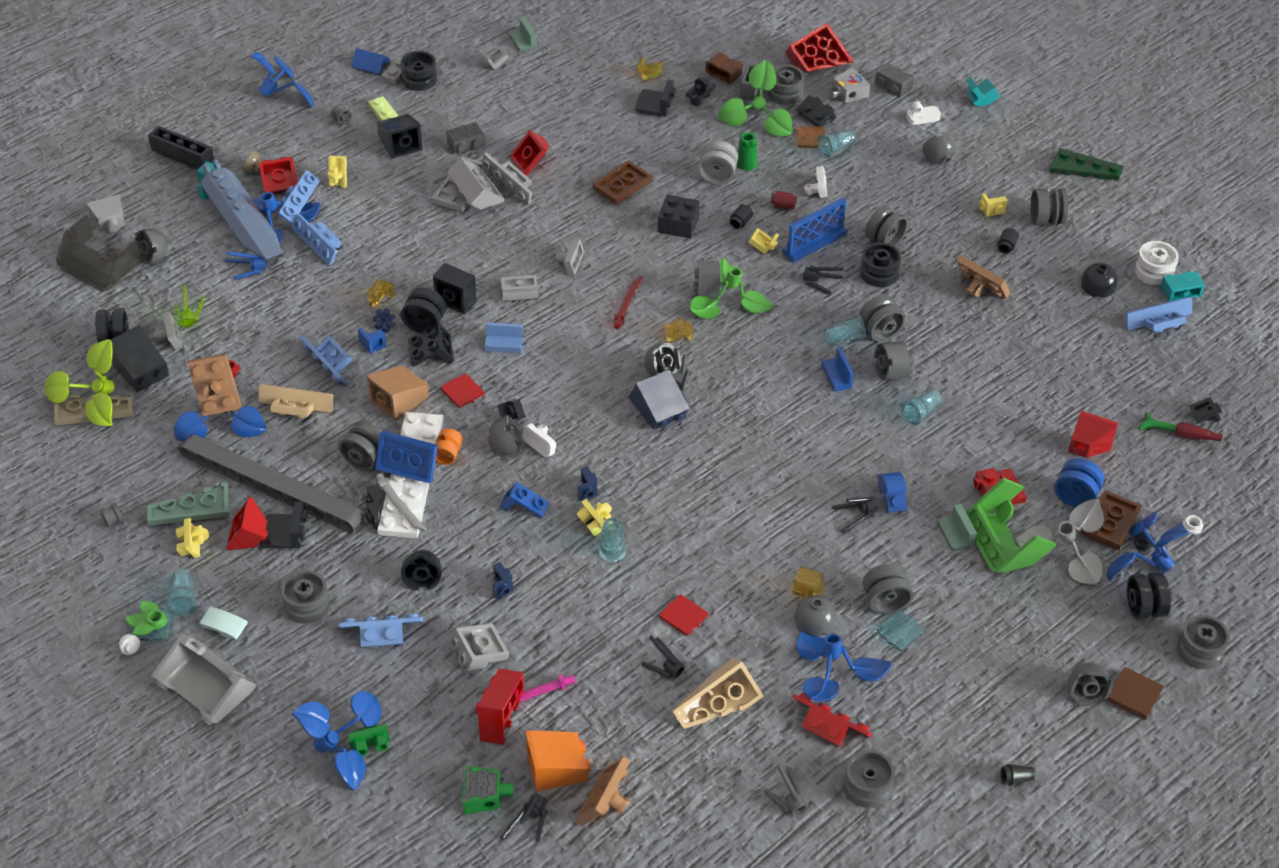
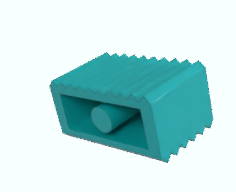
M1186 271L1182 274H1169L1163 277L1160 288L1168 301L1185 297L1194 299L1195 297L1202 296L1205 283L1197 271Z

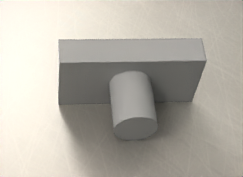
M573 239L568 252L557 253V262L564 263L568 276H575L584 255L581 240Z
M169 311L163 313L165 328L154 332L157 342L168 339L175 350L182 348L177 322Z

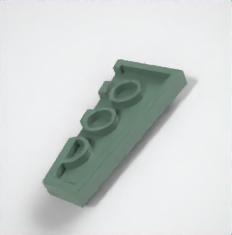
M228 482L221 483V486L217 488H204L203 492L197 494H184L182 498L177 500L171 498L148 505V525L184 522V519L190 518L191 521L229 517Z

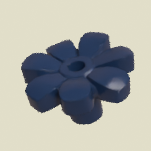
M385 308L383 311L378 309L375 312L377 316L373 317V322H377L375 324L376 329L382 328V331L386 332L389 331V327L393 328L395 326V322L392 321L395 319V315L389 314V309Z

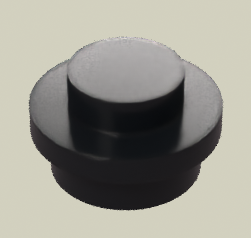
M1143 532L1134 537V544L1137 549L1147 551L1153 547Z

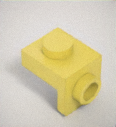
M986 193L981 195L979 208L986 217L1005 214L1008 200L1005 196L989 199Z
M757 228L748 243L763 254H766L769 249L772 251L778 243L776 239L779 235L776 233L771 238Z

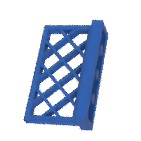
M841 198L789 225L787 246L783 248L782 253L794 263L847 235V229L844 227L847 200Z

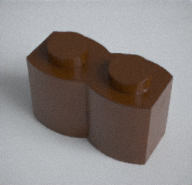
M717 52L706 61L705 71L711 76L718 77L720 80L731 84L742 75L743 65L739 61L730 59L727 55Z

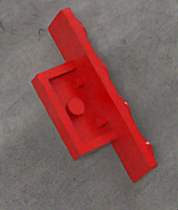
M800 693L799 696L796 694L792 696L795 700L810 707L801 727L840 747L849 728L870 738L873 735L868 731L870 727L860 722L857 725L849 722L850 717L841 712L838 715L831 713V707L821 702L818 706L811 702L812 699H809L803 693Z

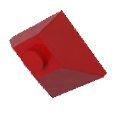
M529 130L509 156L522 173L527 176L550 145L542 136Z
M1081 411L1068 452L1088 458L1110 451L1118 422Z
M248 497L233 517L226 545L227 550L255 548L261 541L266 539L268 521L253 498Z

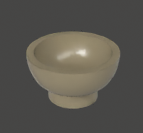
M256 150L252 151L247 158L243 172H260L259 162L263 161Z

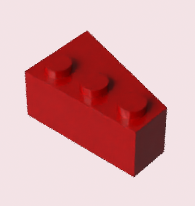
M499 668L495 676H492L489 687L484 690L482 699L477 702L475 707V713L478 714L480 741L505 745L506 727L511 728L512 720H509L512 711H517L522 693L524 692L523 672Z

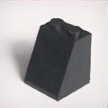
M409 114L377 122L378 136L391 159L423 150L420 123Z
M140 325L111 339L113 366L137 393L169 376L166 361Z

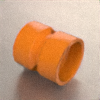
M450 428L440 430L435 443L438 445L436 462L443 465L454 463L463 441V437L458 431Z

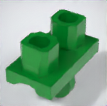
M376 724L372 727L364 726L357 728L356 732L348 734L351 750H356L361 756L367 755V747L376 745L377 751L388 750L390 738L387 724L380 726Z

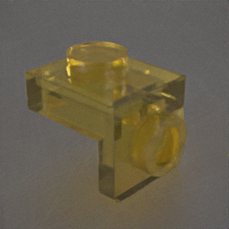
M643 57L640 58L637 64V71L643 80L657 78L660 76L664 65L661 61L647 64Z
M377 279L373 286L368 289L369 305L377 307L383 296L394 298L395 289L393 283Z
M683 317L663 326L666 340L669 343L683 336H686L690 341L693 340V326L690 322H686Z

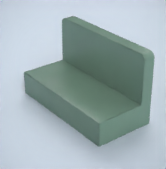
M525 16L520 17V28L510 30L509 36L519 51L537 47V35Z
M962 504L954 505L951 516L939 518L937 521L952 551L975 546L977 532Z

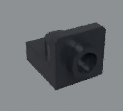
M1211 397L1189 405L1197 424L1212 417H1216L1217 422L1221 420L1219 413H1222L1218 402H1213Z
M512 399L497 405L500 417L509 415L512 419L518 420L526 417L520 399Z

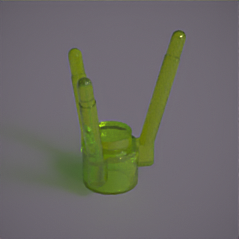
M183 285L184 309L180 312L176 304L175 310L178 316V324L183 327H192L195 323L199 322V315L206 297L202 296L195 314L192 309L188 308L186 285Z

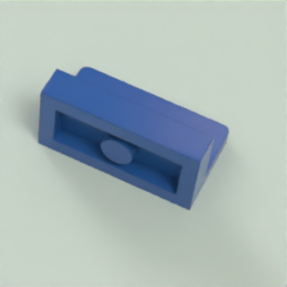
M356 48L351 66L381 74L384 63L389 64L391 58Z
M837 348L836 358L824 360L821 364L834 392L852 388L854 374L842 349Z

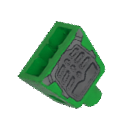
M464 766V814L497 810L500 808V796H513V783H501L499 770Z

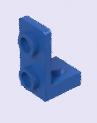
M516 482L506 491L500 507L507 510L512 505L519 504L542 518L545 515L549 502Z

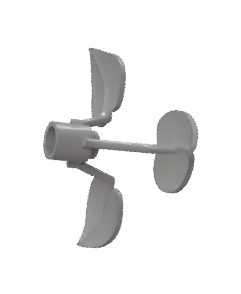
M1099 499L1088 500L1077 506L1071 512L1069 521H1063L1059 524L1058 532H1055L1053 539L1049 528L1037 525L1016 537L1017 544L1021 548L1034 535L1052 542H1056L1058 537L1064 542H1071L1078 559L1072 560L1069 564L1068 572L1070 577L1081 584H1098L1103 574L1101 560L1092 552H1087L1081 556L1074 539L1076 537L1075 530L1080 531L1082 529L1087 533H1092L1102 527L1104 514Z

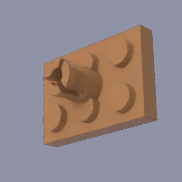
M962 255L956 260L959 269L963 273L962 275L968 280L973 279L965 290L972 297L978 298L981 291L986 289V287L991 289V292L998 297L1003 296L1007 298L1011 293L1004 279Z
M226 353L187 362L203 416L241 409V401Z
M623 756L602 769L575 822L581 826L588 822L592 823L597 817H603L609 807L618 814L623 812L629 803V799L618 792L619 787L617 786L628 773L629 759Z

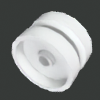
M1162 241L1145 243L1139 250L1135 274L1144 283L1160 286L1163 277L1169 274L1174 275L1179 259L1178 252L1173 246Z

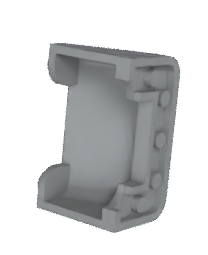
M181 633L151 675L158 680L156 684L166 691L168 688L176 691L198 708L202 714L200 718L209 725L220 722L247 698L257 686L255 682L206 645Z

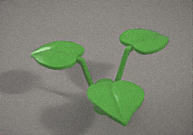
M764 60L755 66L749 74L750 84L754 88H760L759 96L753 99L752 104L745 107L740 98L728 100L721 107L718 118L731 126H739L747 119L745 109L751 107L757 110L763 109L769 116L765 120L764 126L770 134L780 137L791 135L793 130L790 114L784 109H776L771 115L765 107L766 100L762 97V90H771L775 86L776 73L768 60Z
M725 258L719 260L721 271L720 284L724 283V286L716 300L712 301L706 296H697L690 304V311L694 315L704 319L714 318L720 313V308L716 304L726 287L734 289L739 286L740 295L743 298L741 306L746 311L762 313L773 307V304L766 297L756 291L749 290L744 294L743 281H740L743 273L742 270L731 266Z

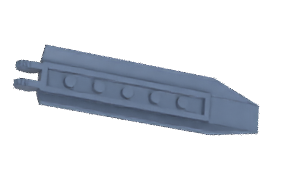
M217 160L212 162L213 167L216 169L212 172L207 163L203 164L206 175L200 184L243 247L264 259L281 254L282 250L275 231L233 172L221 168Z

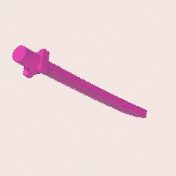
M560 674L558 675V680L524 691L520 702L558 688L566 690V685L576 683L574 675L563 677Z

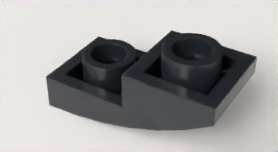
M374 485L366 487L368 496H365L368 512L365 513L368 523H372L375 530H378L381 511L377 491Z

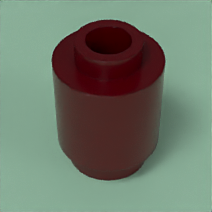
M776 191V194H772L771 204H774V208L784 210L795 209L797 196H794L793 193Z

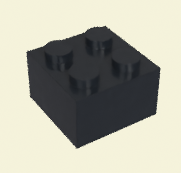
M666 194L658 215L657 232L691 239L699 218L700 201Z
M446 263L433 275L434 291L443 297L446 307L466 314L477 302L475 275Z

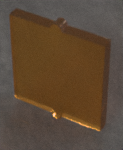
M797 126L798 148H826L824 127Z

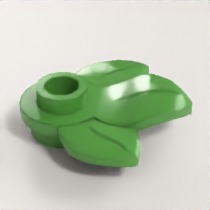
M141 601V612L126 617L128 624L134 628L133 635L137 636L147 635L152 630L161 629L167 623L166 614L159 610L156 603L150 601Z

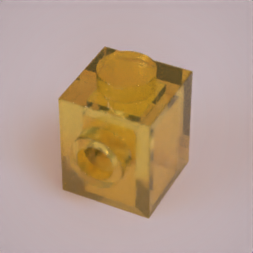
M800 566L793 581L792 593L802 597L822 595L826 584L823 582L824 574Z

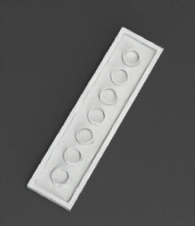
M406 412L400 435L435 444L438 434L442 430L443 415ZM391 473L390 486L421 522L430 484ZM386 494L378 526V535L418 538L419 529L412 526Z

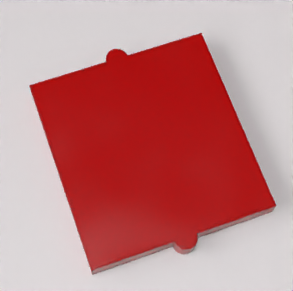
M466 373L456 379H451L450 382L440 387L458 408L470 402L473 403L475 399L485 395V392Z
M681 594L672 603H668V607L659 614V618L686 636L696 627H700V623L708 616L707 611Z

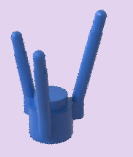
M230 251L227 253L228 255L250 259H225V262L250 263L251 269H254L253 271L234 276L235 280L254 274H261V270H265V259L259 255Z

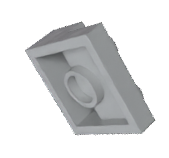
M493 623L456 628L450 640L451 648L457 650L459 654L460 665H465L467 671L486 668L489 662L507 660L509 652Z

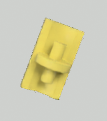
M330 155L328 157L329 186L345 188L347 186L346 157Z
M587 499L583 500L581 503L584 507L576 513L579 519L584 524L591 518L594 519V521L587 525V528L594 536L602 531L608 534L611 529L606 525L607 523L603 518L607 520L611 518L609 514L612 509L608 503L601 504L598 502L595 505L597 507L595 510Z
M190 518L184 519V526L176 529L177 538L180 541L184 540V542L176 544L177 552L181 556L191 554L194 558L200 557V545L209 538L208 530L201 525L194 526Z

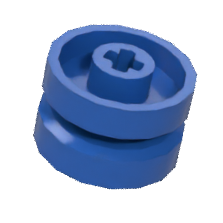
M1082 458L1070 459L1063 465L1060 475L1055 482V494L1065 504L1076 508L1080 504L1098 497L1105 477L1099 466L1093 462Z

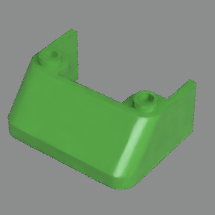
M1002 478L966 511L977 532L975 542L990 570L996 573H1005L1033 566L1056 546L1055 542L1034 535L1019 548L1006 522L1012 517L1014 512L1011 500L1024 487L1005 478Z

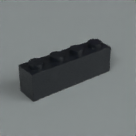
M157 126L148 134L152 151L195 169H199L206 161L212 163L215 160L212 147L161 126Z

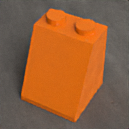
M525 731L527 757L536 792L588 781V772L591 771L589 758L585 759L584 757L586 747L584 740L580 741L578 732Z

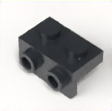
M808 95L796 109L820 128L824 126L830 117L832 119L836 118L835 110L828 104L826 106L822 104V100L816 96L814 98Z

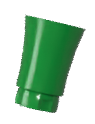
M752 132L742 133L738 145V162L736 167L745 171L753 170L758 166L756 135Z

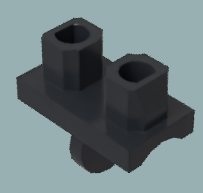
M698 77L694 81V86L686 92V97L690 98L691 104L699 106L703 98L710 96L716 84L709 83L706 78Z

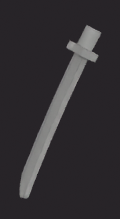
M382 474L376 475L375 478L378 481L379 490H384L414 528L426 531V527L408 509L390 486L389 479H385Z

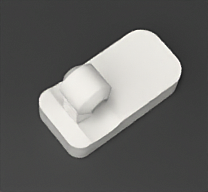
M919 101L912 104L913 109L907 110L906 118L911 125L939 121L941 116L938 107H922Z
M824 166L816 167L818 183L807 184L804 189L807 195L819 193L820 198L827 197L826 173Z
M532 423L524 426L522 440L546 458L555 453L556 443L547 435V426L539 425L536 428Z

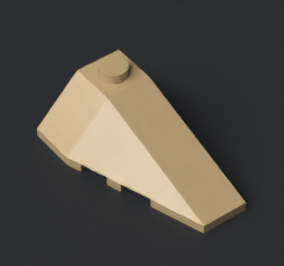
M732 658L709 676L677 705L672 712L682 728L686 729L719 716H726L728 713L737 710L747 709L764 697L743 662Z

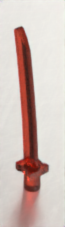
M642 276L633 281L618 314L614 315L615 329H620L621 325H624L626 312L643 280Z

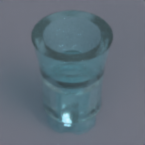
M850 129L821 135L818 138L819 150L825 157H831L835 153L855 144L856 135Z
M859 314L824 328L825 339L829 345L866 338L865 326Z
M936 389L925 391L919 396L903 402L901 412L909 423L918 425L927 415L939 407L943 402V397Z
M609 518L603 523L599 554L606 561L616 562L623 559L627 553L624 541V528L622 522L618 521L617 518Z
M179 569L172 574L167 609L175 615L191 614L197 607L193 576L187 569Z

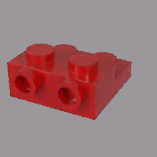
M281 157L276 160L259 162L264 192H272L273 194L283 193L291 185L294 187L298 183L292 157Z
M994 468L977 471L975 478H973L974 487L979 490L981 497L1002 478L1018 484L1019 482L1011 468L997 472ZM1022 490L1011 500L1012 505L1026 502L1027 496Z

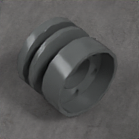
M1053 188L1050 194L1047 189H1033L1030 201L1033 225H1046L1048 220H1050L1051 224H1065L1068 215V196L1065 188H1059L1058 190Z

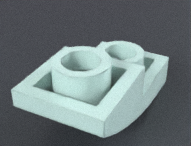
M210 607L199 624L205 629L218 631L224 637L237 640L248 622L224 610Z

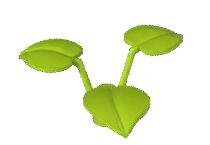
M105 340L96 343L90 347L87 353L88 366L93 368L94 373L100 378L94 380L92 385L68 384L69 377L67 373L62 371L53 372L48 376L44 384V392L48 399L54 403H62L68 397V387L91 388L98 394L93 395L92 400L87 402L85 406L87 418L96 425L112 426L113 408L111 398L108 395L114 391V383L102 375L110 369L112 363V341Z

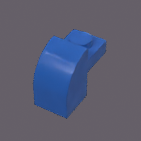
M898 471L877 474L879 492L884 494L887 513L908 510L905 495L907 488L902 473Z

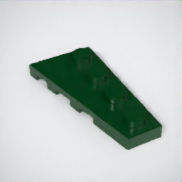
M1059 148L1050 166L1049 173L1055 174V171L1063 172V175L1076 173L1081 174L1080 177L1093 175L1097 179L1119 181L1124 166Z

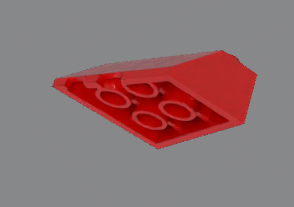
M828 23L789 45L785 52L791 63L805 72L854 62Z

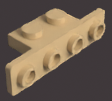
M261 384L259 386V403L271 404V412H276L278 415L290 414L298 418H305L313 410L331 413L333 410V394Z

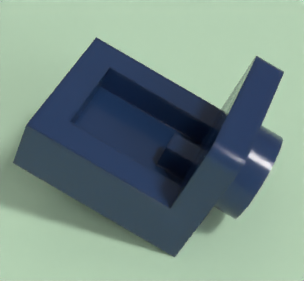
M588 466L581 468L582 485L578 486V499L580 501L596 496L598 483L595 473H591Z
M501 562L493 565L494 578L497 581L492 585L493 596L497 599L513 591V581L510 570L504 568Z

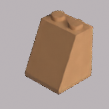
M404 366L394 367L367 376L370 402L395 421L429 397L427 382L417 377L413 371L408 370Z

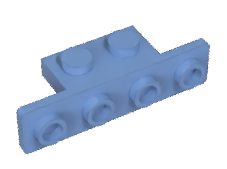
M306 170L294 187L291 185L285 192L287 196H283L280 200L283 206L277 210L278 215L292 224L296 215L300 213L320 182V179Z
M297 214L292 230L327 265H332L337 254L335 248L340 247L341 241L336 237L335 233L327 228L326 224L322 222L309 223L301 214Z
M1185 297L1126 312V329L1132 330L1145 326L1152 330V332H1161L1166 328H1177L1179 325L1186 324V316L1192 314V298Z
M301 334L299 337L304 341L302 345L308 351H313L311 355L318 362H323L321 366L327 372H333L331 376L338 383L342 381L347 386L349 382L340 372L353 359L331 336H328L316 348Z
M407 614L406 618L398 619L397 615L385 616V620H377V617H366L362 622H356V619L351 618L343 619V623H339V628H360L361 647L403 644L402 625L424 623L423 617H419V614Z

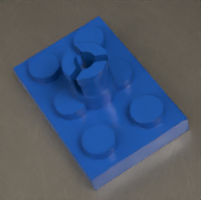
M382 431L380 432L375 469L430 484L433 481L438 445Z

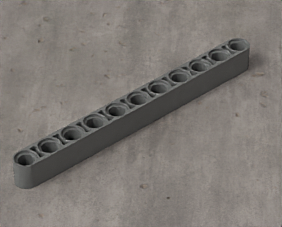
M191 434L178 447L179 453L184 458L291 507H294L295 502H303L304 510H307L309 515L346 532L352 533L365 518L362 510L356 506L198 435Z

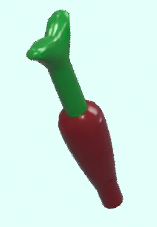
M1148 412L1144 415L1145 421L1139 426V430L1159 428L1173 431L1177 436L1188 439L1222 442L1223 437L1222 434L1214 433L1185 422H1179L1175 425L1157 421Z

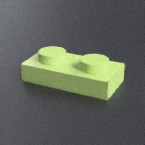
M383 96L368 101L369 107L380 121L397 117V113Z

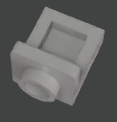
M500 46L489 55L484 50L481 52L484 56L482 60L487 66L491 65L494 70L509 59Z

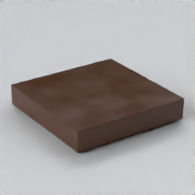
M1124 667L1106 701L1146 720L1164 686Z

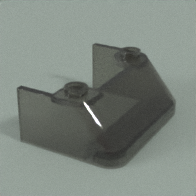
M85 215L64 232L56 257L57 267L99 291H108L142 264L138 244L134 241L123 251L117 248H109L102 254L86 246L85 244L94 236L89 218Z

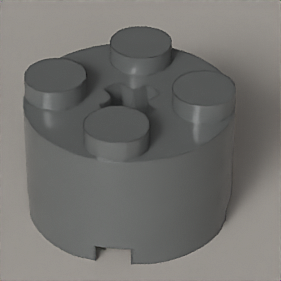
M905 341L878 344L875 348L874 358H877L878 364H875V370L881 380L908 378L909 368L913 365V357L908 353Z

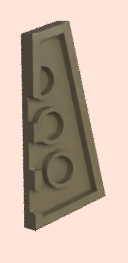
M71 394L64 402L54 403L55 426L90 422L86 416L85 406L87 402L92 400L93 395H90L89 398H80L79 395ZM109 396L113 408L112 419L133 416L132 397Z

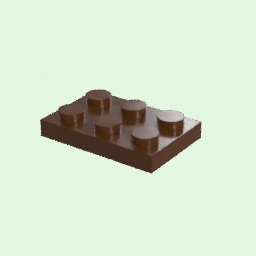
M628 160L592 184L593 190L617 205L652 181V175Z
M1105 490L1099 500L1104 514L1102 527L1092 533L1083 531L1082 535L1120 550L1141 511L1142 505Z

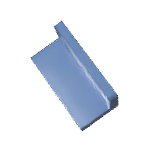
M486 323L485 351L522 352L523 325Z

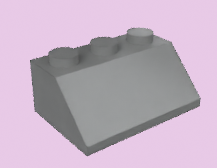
M460 157L447 171L451 176L450 180L458 186L459 193L465 196L467 199L466 203L472 208L475 206L479 209H484L504 202L505 199L480 166Z

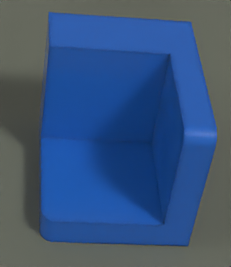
M362 328L358 329L359 342L370 354L386 347L385 333L381 329L369 334Z

